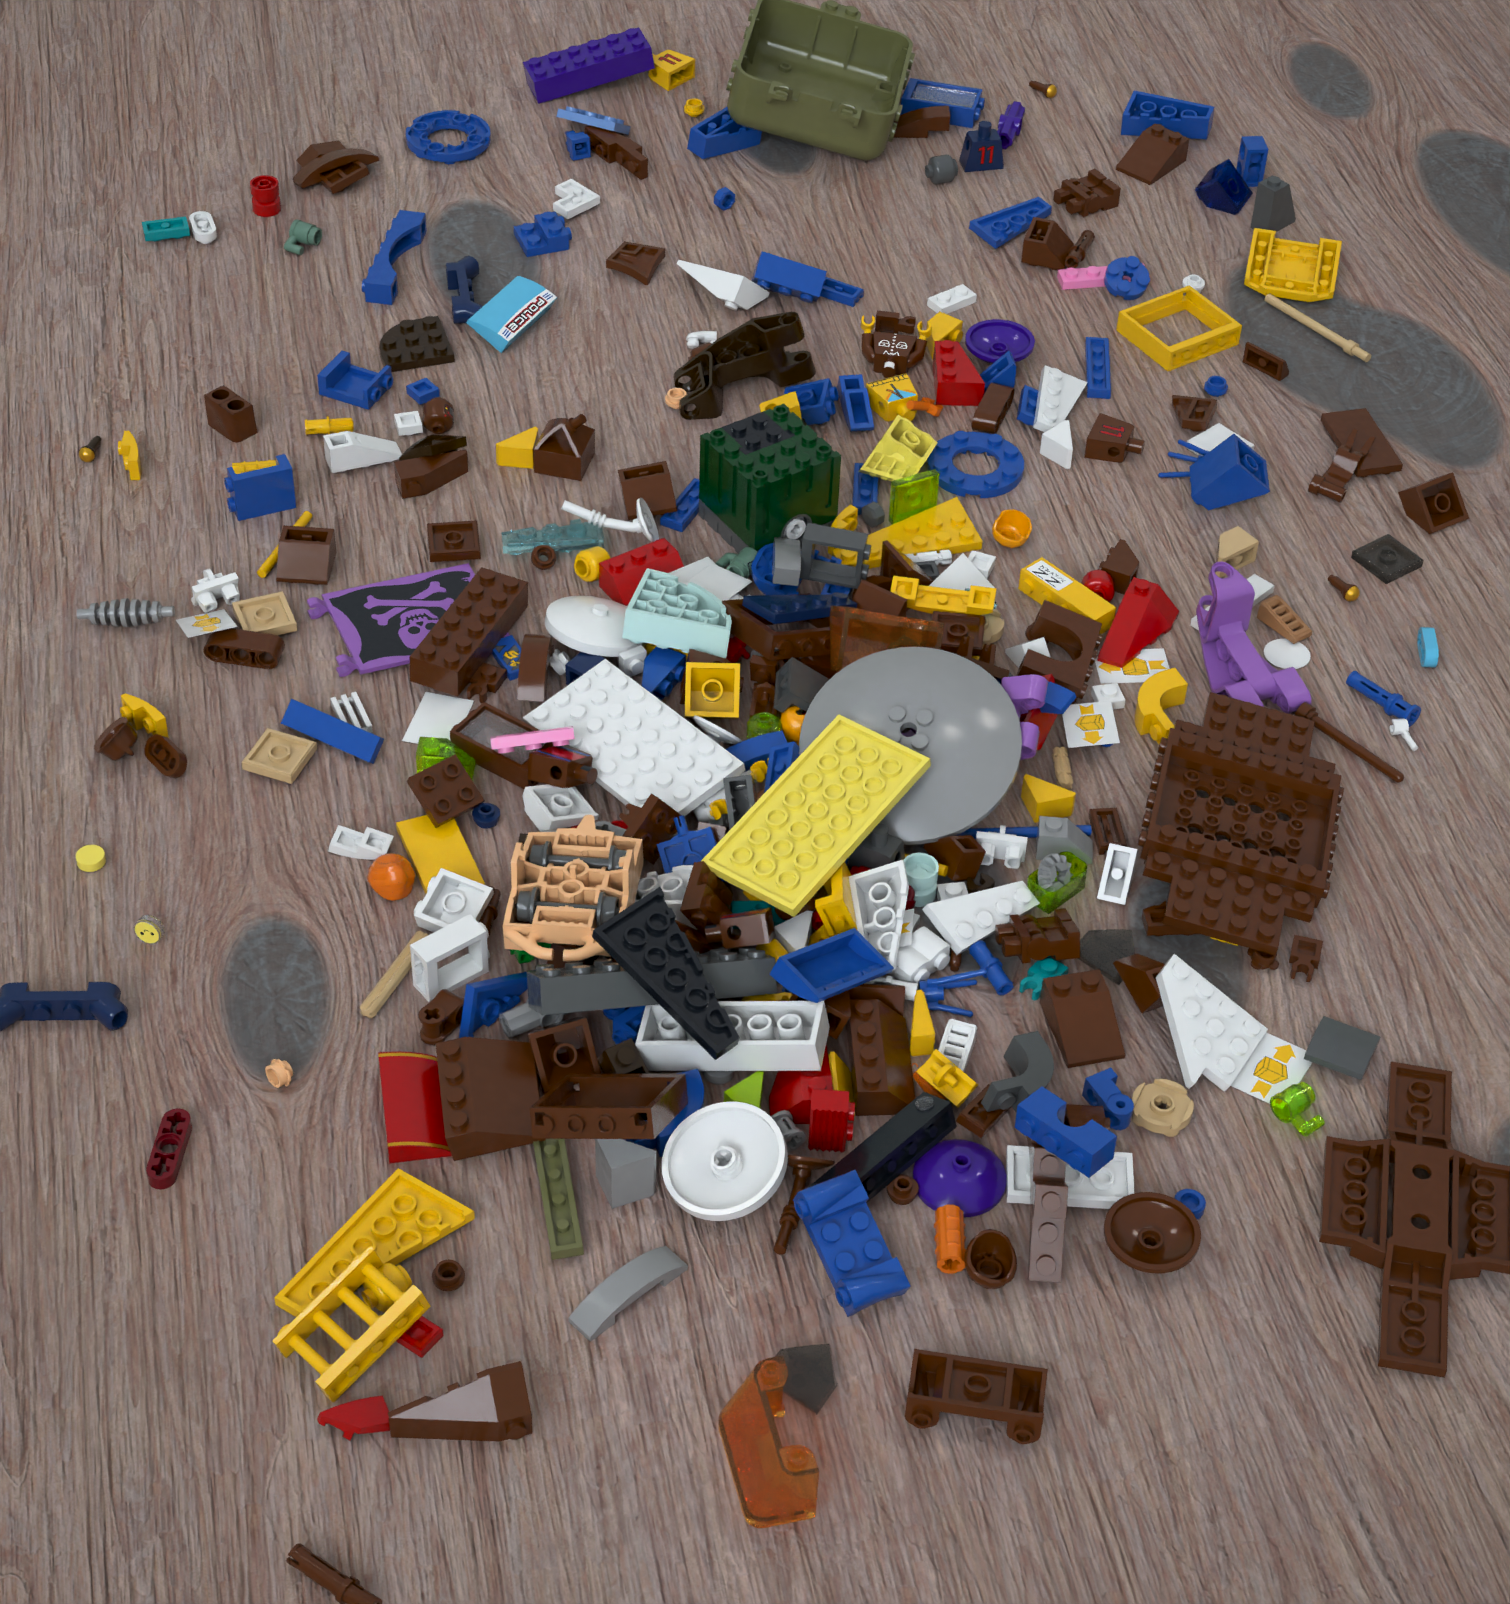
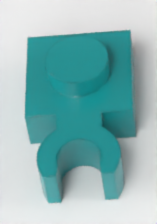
M1050 956L1043 960H1038L1028 969L1027 977L1021 980L1019 992L1023 993L1026 989H1033L1032 1000H1038L1041 995L1043 978L1068 974L1069 967Z

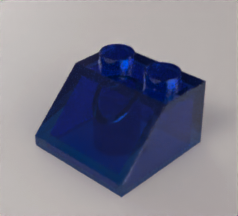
M1230 159L1210 169L1194 189L1198 198L1203 201L1206 207L1233 215L1240 212L1253 194Z

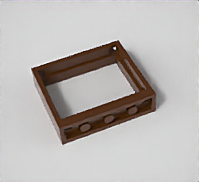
M806 593V594H795V595H811V594H810V593ZM743 599L722 601V604L726 606V614L731 616L730 633L768 660L857 652L861 627L843 615L795 621H807L816 628L775 632L766 626L773 625V623L742 606ZM775 648L779 649L778 654H774Z
M567 1074L530 1107L533 1139H655L688 1104L686 1074ZM573 1082H579L580 1090L574 1089ZM638 1113H647V1120L639 1121Z

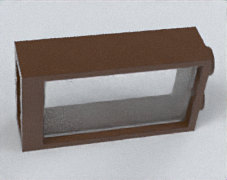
M486 702L472 710L465 719L456 724L450 731L451 752L522 789L539 783L527 779L529 753L552 747L553 742L542 743V748L526 750L524 745L514 747V752L498 753V749L491 748L490 737L539 731V729Z

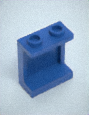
M341 351L317 375L319 395L368 410L392 387L394 380L391 366L386 365L379 373L351 365L350 353L346 351Z
M285 454L275 456L276 466L235 474L232 467L227 468L228 477L224 478L226 490L228 493L230 492V497L227 498V505L229 511L235 513L238 521L296 508L293 471Z

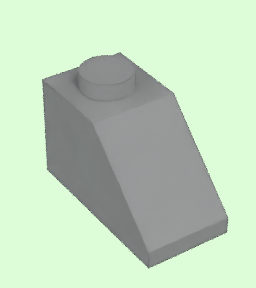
M1039 816L1036 837V860H1043L1048 854L1058 853L1059 855L1066 856L1067 862L1092 864L1093 840L1068 818Z

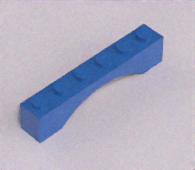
M399 210L396 218H393L391 229L387 230L386 239L384 242H381L379 253L375 254L374 264L369 267L368 276L362 281V292L365 293L366 302L393 304L398 294L397 273L392 268V265L404 252L422 243L427 232L426 213Z

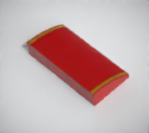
M415 1052L378 1053L389 1164L452 1156L445 1139L437 1057Z

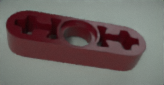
M176 1108L169 1110L161 1120L146 1167L148 1183L155 1189H167L177 1180L192 1131L190 1114L184 1109ZM177 1122H180L177 1125L176 1133H173L172 1126H175ZM168 1144H174L178 1146V1148L171 1153H164L161 1151V1149ZM162 1164H165L166 1171L162 1173V1176H157L162 1171Z

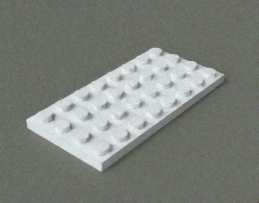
M606 659L523 717L525 723L539 730L573 726L575 739L569 740V746L591 754L593 758L592 767L596 768L598 772L596 782L625 805L629 803L642 808L652 793L679 814L686 816L724 787L723 778L739 776L746 771L742 761Z

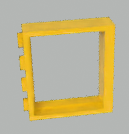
M1189 285L1119 311L1116 331L1165 370L1171 371L1238 345L1242 325ZM1187 310L1212 330L1167 346L1143 327V325Z

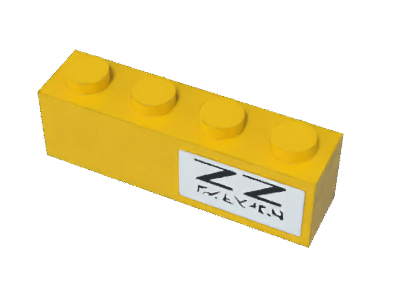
M1041 557L1021 569L1018 589L1041 605L1046 600L1102 623L1099 634H1103L1110 629L1115 618L1116 607L1055 565Z

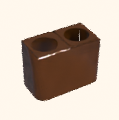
M224 385L204 395L208 425L235 443L258 433L253 405Z

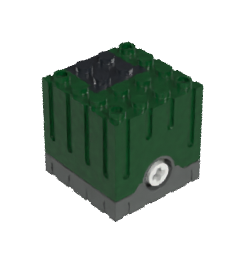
M785 404L776 406L773 410L768 409L714 429L710 434L708 432L700 435L699 516L716 533H719L738 554L745 547L753 548L758 552L763 546L773 543L774 537L799 540L802 549V540L807 523L831 527L838 516L841 455L837 451H833L832 446L823 438L817 437V433L808 425H804L803 420L794 412L791 413Z

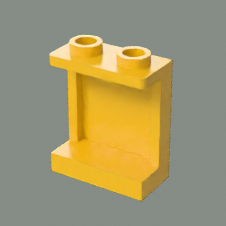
M845 862L824 884L829 896L815 900V908L830 937L853 928L857 930L848 877L851 876V873Z

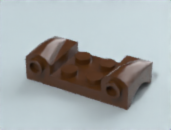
M914 1349L905 1419L920 1429L937 1425L940 1412L1007 1422L1006 1433L1010 1439L1019 1444L1036 1442L1041 1436L1044 1418V1399L1048 1369Z

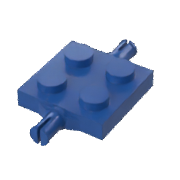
M679 816V819L675 817L673 821L678 835H675L671 840L657 844L665 874L673 872V867L693 865L694 862H700L717 844L713 829L708 827L698 831H689L685 816ZM719 878L723 883H727V881Z

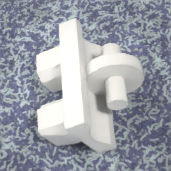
M210 569L203 570L204 578L197 580V585L192 586L193 597L191 601L194 606L199 605L204 613L214 611L217 608L216 599L223 597L228 605H232V602H237L240 599L238 590L239 578L236 572L223 576L222 573L213 575Z
M1000 825L999 833L977 831L976 841L986 851L981 865L989 866L993 864V859L995 858L1005 860L1004 865L1007 868L1018 869L1020 863L1025 861L1028 837L1005 834L1006 825Z

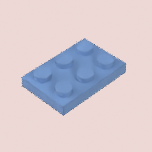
M566 106V110L558 108L556 116L629 135L631 127L624 125V120Z

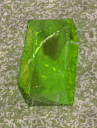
M1064 851L1059 853V855L1066 856V861L1071 863L1070 873L1073 874L1070 877V882L1059 890L1049 892L1038 885V869L1027 877V887L1040 902L1037 907L1047 914L1053 912L1054 909L1060 907L1085 888L1087 864L1071 852Z

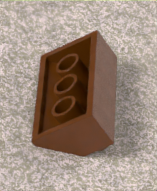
M878 999L850 1000L851 1015L846 1023L855 1116L896 1115L915 1099L906 1018Z

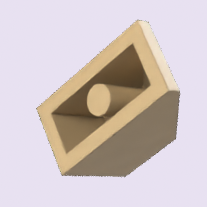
M1239 526L1220 534L1216 562H1227L1238 570L1255 561L1259 544L1257 539ZM1215 572V574L1220 578L1226 576V573L1224 572Z

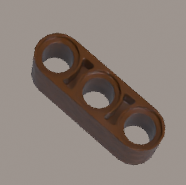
M991 382L974 413L972 429L996 434L1011 407L1015 389Z
M230 628L212 632L204 646L203 652L208 659L215 662L273 669L281 658L285 649V643L282 638L274 634Z

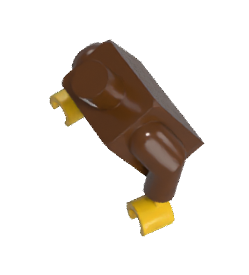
M864 315L862 316L860 324L862 330H864L862 334V354L869 363L873 364L874 372L882 373L885 378H890L895 375L907 374L910 368L922 362L927 346V341L925 340L932 334L930 323L927 330H922V321L918 323L919 339H917V336L876 331L872 334L871 330L874 328L875 317L872 315L871 323L866 324L864 322Z

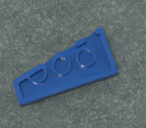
M1036 197L971 220L969 229L993 248L997 249L1027 230L1033 217L1044 219L1051 215L1052 206L1040 197Z

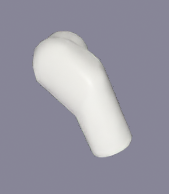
M717 331L689 333L686 337L688 348L694 349L699 346V343H708L711 340L716 341Z

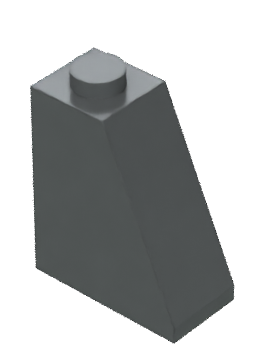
M1273 175L1258 182L1250 228L1277 232L1294 223L1296 217L1290 185Z

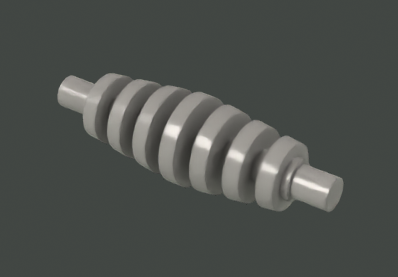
M122 598L121 601L118 599L111 600L110 604L108 601H103L100 603V607L98 603H91L88 609H77V619H89L95 625H99L101 621V624L109 626L111 622L112 626L119 627L120 624L123 627H130L131 622L133 626H139L141 622L146 625L150 624L152 619L154 623L161 622L163 617L175 616L174 606H162L160 601H153L151 606L149 600H142L140 602L139 599H132L130 602L128 598Z

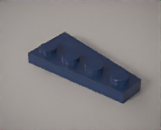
M839 592L826 595L743 596L742 606L773 624L854 614L857 609L856 602L850 600L846 594Z

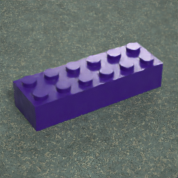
M639 27L630 28L618 34H610L598 40H590L582 45L570 46L568 49L558 52L554 51L548 55L534 57L523 62L527 84L538 104L655 69L651 46Z

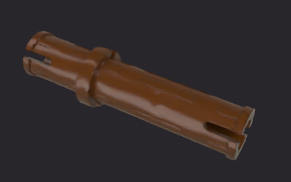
M1083 231L1076 244L1069 249L1068 256L1065 258V265L1068 268H1076L1079 262L1084 260L1086 251L1095 238L1092 231Z
M301 1543L296 1544L288 1553L290 1557L286 1561L289 1565L335 1595V1600L340 1604H382V1599L364 1589L358 1579L353 1576L349 1578Z

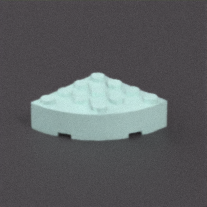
M647 568L626 608L622 638L629 639L637 644H654L662 649H680L687 654L689 649H694L726 659L732 620L731 616L726 614V606L706 589L692 582L686 585L678 582L677 576Z

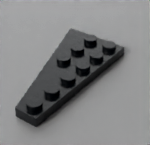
M661 887L595 928L592 938L716 1060L738 1045L740 1037L725 1009L720 1007L712 984L707 982L699 959L685 933L680 931L675 921L676 916L672 908H668L664 900V893Z

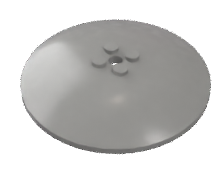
M928 647L887 649L870 654L847 665L828 680L816 694L805 714L800 732L799 755L805 751L839 714L930 758L931 766L880 822L888 827V834L900 838L904 845L931 843L938 841L940 838L955 836L986 818L1000 804L1010 790L1019 769L1022 752L1019 717L1014 704L1001 684L990 673L969 659L948 651ZM906 728H913L917 731L911 737L901 734Z

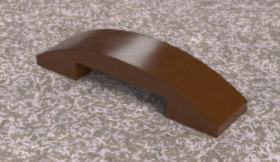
M349 148L332 151L305 165L293 177V182L299 187L305 188L321 182L320 173L356 160L364 165H369L379 161V157L364 149Z

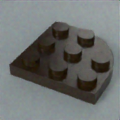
M438 316L402 320L400 324L392 327L383 335L379 344L382 364L384 367L386 365L391 366V372L455 362L454 352Z

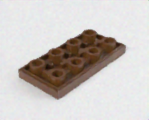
M1366 408L1322 413L1321 422L1338 449L1346 443L1353 428L1358 429L1352 449L1349 451L1350 453L1353 451L1358 452L1371 435L1376 437L1367 455L1360 459L1354 472L1356 477H1368L1369 475L1376 474L1387 475L1392 472L1402 471L1403 464Z

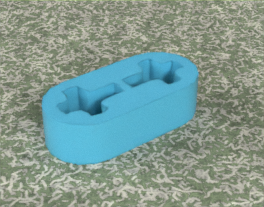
M1420 627L1417 635V647L1421 667L1436 668L1439 649L1435 629L1433 627Z

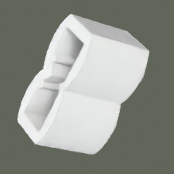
M923 926L912 933V945L899 947L895 970L888 974L896 980L911 983L927 980L930 974L947 966L950 961L951 945Z

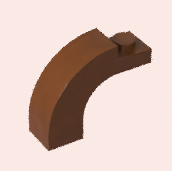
M524 635L519 663L517 700L546 701L549 661L554 653L552 635Z

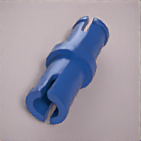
M983 940L973 943L969 948V953L978 963L980 969L987 970V973L982 976L988 978L998 995L1002 996L1009 993L1014 986L1013 982L1010 981L1003 971L1002 962L999 958L993 956Z

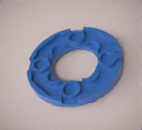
M442 110L421 115L413 120L411 127L406 128L407 146L417 157L444 162L445 164L473 160L488 148L491 141L490 127L486 121L474 114L468 116L456 110ZM441 129H457L468 135L466 142L461 141V144L458 146L447 144L448 147H444L439 142L431 143L428 137L433 132Z
M957 431L938 440L937 445L927 460V470L931 479L942 489L965 497L966 493L969 495H980V498H992L1006 494L1021 482L1024 471V459L1016 446L1003 439L999 434ZM968 450L974 454L987 452V456H994L998 460L999 467L993 473L987 475H970L958 470L953 465L952 460H954L957 454H966Z

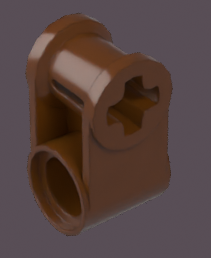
M442 989L433 1000L421 1008L419 1011V1020L422 1023L420 1038L424 1043L436 1045L435 1043L443 1042L461 1025L464 998L447 989Z

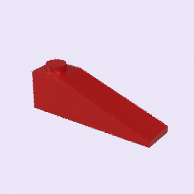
M1133 577L1124 594L1097 661L1123 668L1137 657L1145 646L1154 644L1159 635L1162 633L1166 634L1171 630L1179 615V610L1158 584Z
M825 1047L821 1071L777 1072L769 1095L770 1116L779 1111L786 1110L793 1116L792 1121L794 1124H810L812 1089L833 1090L827 1047Z

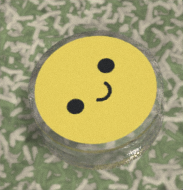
M151 915L141 916L133 927L137 938L151 945L158 943L165 933L162 922Z

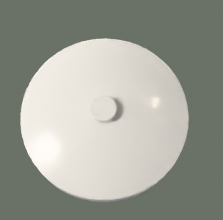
M569 596L552 602L547 608L544 621L547 631L557 641L577 651L597 656L619 657V653L640 645L645 647L647 644H637L629 639L622 638L627 606L618 602L593 596Z
M742 1102L712 1104L697 1110L684 1119L669 1137L662 1156L663 1180L673 1200L687 1213L710 1221L737 1219L760 1208L777 1191L787 1169V1145L776 1122L760 1108Z

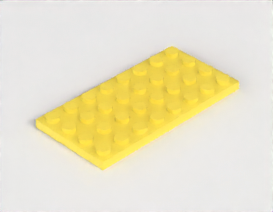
M838 714L701 861H704L711 872H714L717 877L795 917L931 766L930 758Z

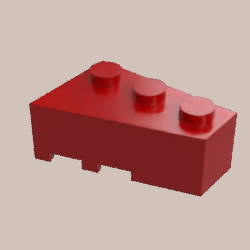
M935 341L933 375L936 405L978 406L984 396L985 382L958 341Z

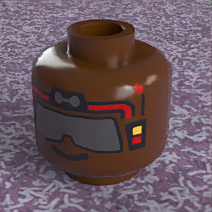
M435 397L427 401L423 407L422 422L424 427L434 434H442L449 431L454 424L453 405L441 397Z

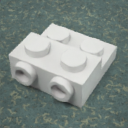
M441 868L437 876L431 878L423 901L420 900L414 909L417 926L431 932H436L469 914L479 922L494 895L493 888Z

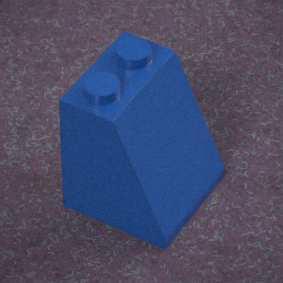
M1232 434L1189 466L1191 497L1196 504H1201L1208 511L1270 492L1266 460L1235 434Z

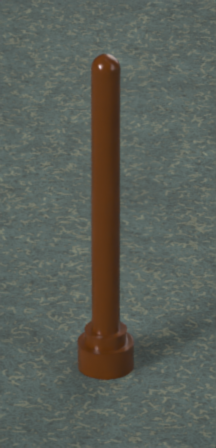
M1304 702L1295 712V716L1315 721L1314 727L1395 782L1400 783L1404 780L1403 773L1318 717L1316 708L1309 703Z

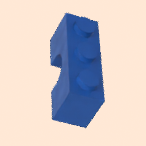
M1043 1086L1017 1105L1014 1128L1037 1142L1048 1152L1053 1153L1068 1163L1073 1169L1090 1178L1114 1158L1117 1135L1093 1119L1080 1127L1065 1125L1064 1118L1067 1102Z

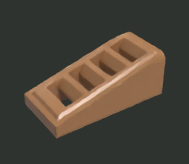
M1274 595L1260 603L1257 618L1291 643L1295 644L1312 635V630L1278 595Z

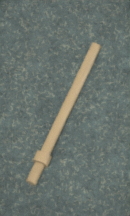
M1272 294L1266 295L1265 302L1340 346L1348 355H1355L1365 362L1371 359V354L1361 349L1358 343L1353 340H1346Z

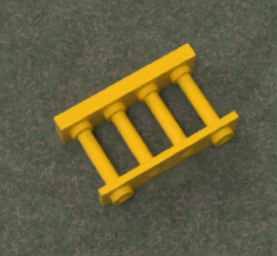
M371 1246L364 1252L356 1255L351 1264L290 1324L283 1326L278 1332L277 1337L272 1340L285 1358L295 1350L320 1374V1377L315 1382L324 1395L333 1403L431 1307L424 1294L414 1284L407 1291L403 1292L377 1269L383 1263ZM366 1277L394 1302L383 1315H377L354 1294L364 1283ZM343 1302L370 1326L359 1339L354 1340L329 1317ZM319 1326L345 1350L333 1364H329L305 1341Z

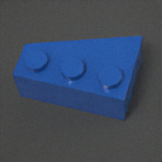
M725 107L690 129L687 149L700 158L706 159L759 145L762 131L737 124L730 117L728 108Z
M762 251L757 260L751 281L765 290L785 296L798 297L804 302L812 303L813 301L817 302L820 297L827 271Z

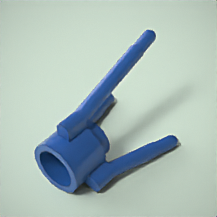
M1178 440V444L1201 455H1198V458L1168 452V456L1195 463L1210 451L1201 449L1183 440ZM1190 471L1159 473L1158 477H1190Z
M980 969L919 981V990L924 992L929 1010H940L972 1017V1011L939 1004L938 1001H944V989L976 985L977 980L964 979L985 975L987 970Z

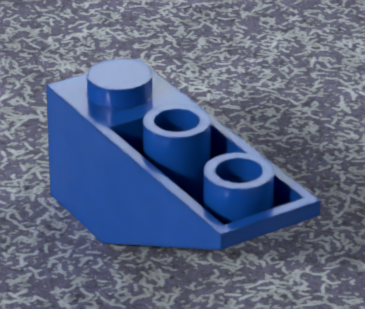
M656 646L644 660L642 687L661 701L665 696L668 697L677 683L682 681L686 655L670 648L662 649Z

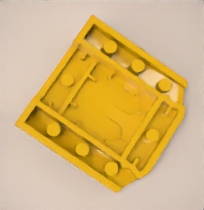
M1254 228L1244 280L1245 286L1263 295L1270 293L1275 297L1304 302L1333 298L1342 241L1320 238L1318 245L1275 238L1276 231Z

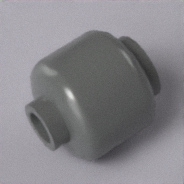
M950 155L931 157L928 165L925 166V175L934 184L952 182L958 174L957 162Z

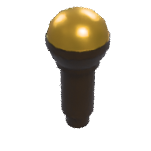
M95 436L88 445L80 448L79 457L82 461L91 462L95 459L96 450L102 440L100 436Z

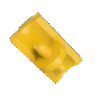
M937 1049L933 1051L930 1058L916 1071L918 1075L957 1108L961 1106L978 1086L973 1079Z

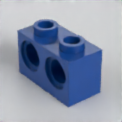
M1242 136L1235 173L1241 187H1258V182L1264 178L1268 147L1263 136Z

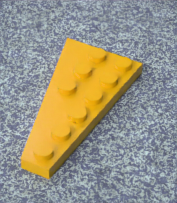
M955 497L869 534L867 544L871 545L869 560H865V564L869 565V569L881 567L883 541L886 540L903 554L914 553V556L920 552L937 551L939 553L940 550L947 549L951 551V554L982 549L983 541L958 497ZM840 548L832 550V556L841 559L842 565L856 567L858 552Z
M398 1168L274 1297L275 1304L297 1317L351 1264L356 1255L364 1252L369 1246L376 1251L383 1263L382 1265L385 1263L397 1265L474 1220V1210Z

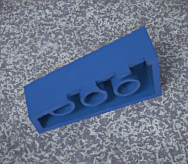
M1134 90L1122 116L1121 135L1140 136L1144 130L1153 124H1160L1164 128L1173 132H1179L1190 139H1207L1213 124L1214 106Z

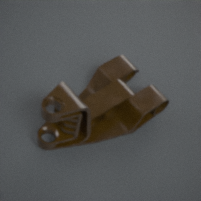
M786 312L752 318L717 339L680 367L673 376L675 387L691 392L679 401L681 416L688 420L713 419L721 416L723 412V386L748 377H765L779 387L811 379L816 374L811 353L808 351L790 353V351H785L784 348L785 346L800 342L805 337L798 313ZM683 376L691 378L687 383H680L678 380ZM688 404L696 406L692 411L684 410V407Z

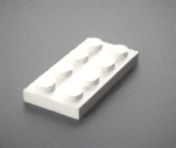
M1007 1145V1203L1030 1204V1158L1028 1146ZM1114 1152V1158L1090 1178L1066 1163L1067 1206L1110 1209L1119 1199L1134 1194L1132 1153Z

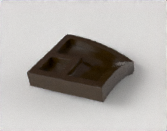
M426 436L411 445L401 455L399 461L458 451V448L467 446L466 436Z

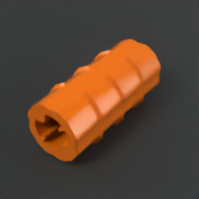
M947 1204L937 1208L935 1211V1254L937 1268L941 1272L954 1274L965 1268L964 1214L960 1207Z

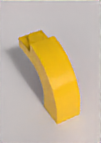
M1176 668L1167 669L1152 675L1142 684L1138 692L1134 716L1136 728L1140 735L1150 733L1152 739L1160 744L1162 737L1167 738L1170 728L1174 729L1173 723L1163 710L1184 704L1188 683Z

